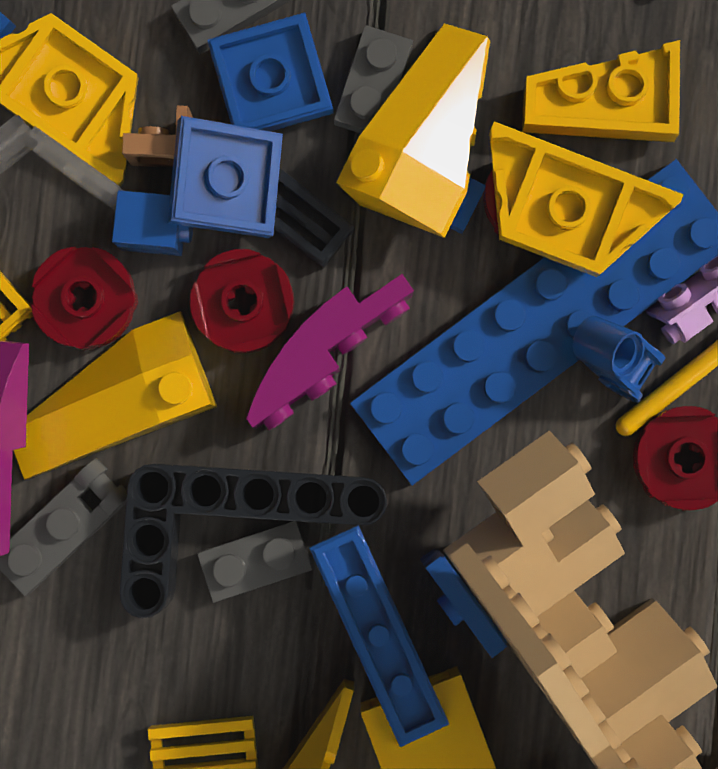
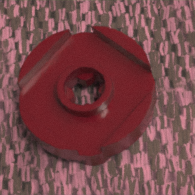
M69 247L55 252L40 265L32 283L34 288L32 295L33 305L31 304L32 313L40 329L54 341L81 350H92L116 340L129 326L138 305V296L135 292L134 282L127 268L112 254L99 248ZM80 286L85 290L92 286L95 288L96 293L93 296L95 304L91 309L88 310L85 307H81L76 311L72 305L77 298L72 292L76 287Z
M234 249L218 254L204 266L205 269L199 274L197 282L193 284L190 293V308L196 326L217 347L234 353H253L271 346L280 336L284 335L288 330L290 319L294 312V294L288 276L277 263H274L270 258L263 256L261 253L250 249ZM239 288H245L248 295L257 296V303L251 305L250 313L241 316L238 309H230L228 302L236 298L235 290Z
M696 406L675 407L662 411L641 427L640 434L634 445L633 465L637 479L649 497L658 500L668 507L681 510L704 509L718 501V418L715 417L716 414ZM689 443V450L694 453L698 452L700 457L699 463L691 464L689 473L682 472L681 465L674 462V453L680 452L681 444Z

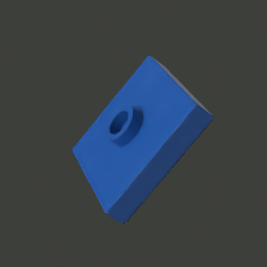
M305 12L207 40L231 125L274 131L334 114Z
M181 116L177 120L167 223L264 238L272 237L274 234L283 134Z
M433 549L420 559L444 592L437 599V602L453 624L456 626L464 620L491 658L508 647L506 645L507 640L445 556L439 550Z

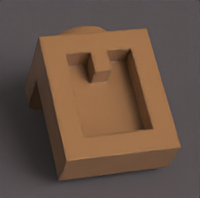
M177 105L176 130L177 120L181 116L193 118L188 106ZM152 126L140 127L138 134L123 133L122 154L131 166L173 167L176 133L175 135H169V130Z

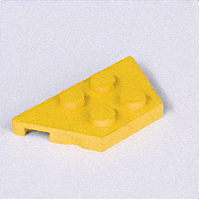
M52 13L30 23L26 30L18 34H9L1 38L0 105L120 188L125 179L127 159L122 154L123 133H131L138 85L137 73Z
M495 121L489 133L499 240L594 277H598L625 251L681 202L684 195Z

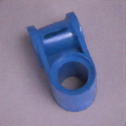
M590 316L579 325L572 343L573 353L576 358L593 371L603 385L620 396L636 403L643 396L640 389L654 366H661L666 358L658 349L650 345L640 333L598 316Z

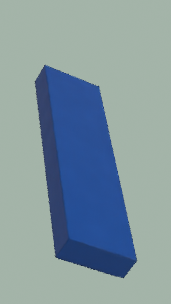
M359 525L311 546L310 551L399 746L402 747L449 725L445 712Z

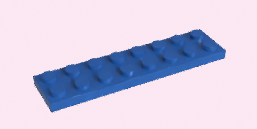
M677 159L648 179V181L684 194L681 202L598 277L544 257L350 403L411 486L576 363L579 359L573 353V338L577 328L585 319L590 316H598L624 327L657 302L660 296L664 293L665 295L673 290L671 288L681 284L702 266L718 256V212Z

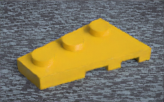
M680 40L665 43L661 49L638 54L637 50L619 54L616 60L595 65H588L585 62L527 76L523 93L522 132L675 142L679 135Z

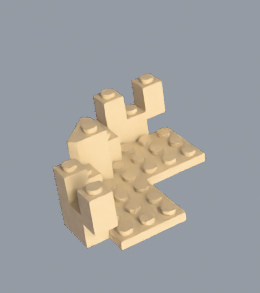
M549 430L477 481L496 513L446 547L443 551L487 615L507 640L532 679L545 694L575 740L586 752L596 769H702L696 759L703 752L698 743L683 725L674 730L669 722L718 687L704 659L710 651L692 627L689 626L683 631L662 606L652 598L613 625L596 602L587 607L574 591L625 554L616 536V533L622 529L616 518L604 504L595 508L589 501L595 493L585 475L592 469L586 457L572 442L565 447Z

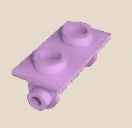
M718 256L702 266L700 272L686 282L677 284L666 295L664 293L658 298L659 301L645 310L647 315L666 323L661 330L671 344L674 345L679 340L686 343L694 335L713 323L705 307L711 303L718 314Z

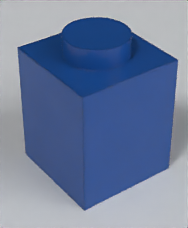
M120 190L117 192L112 242L122 251L182 256L183 242L191 243L194 227L167 223L170 195Z

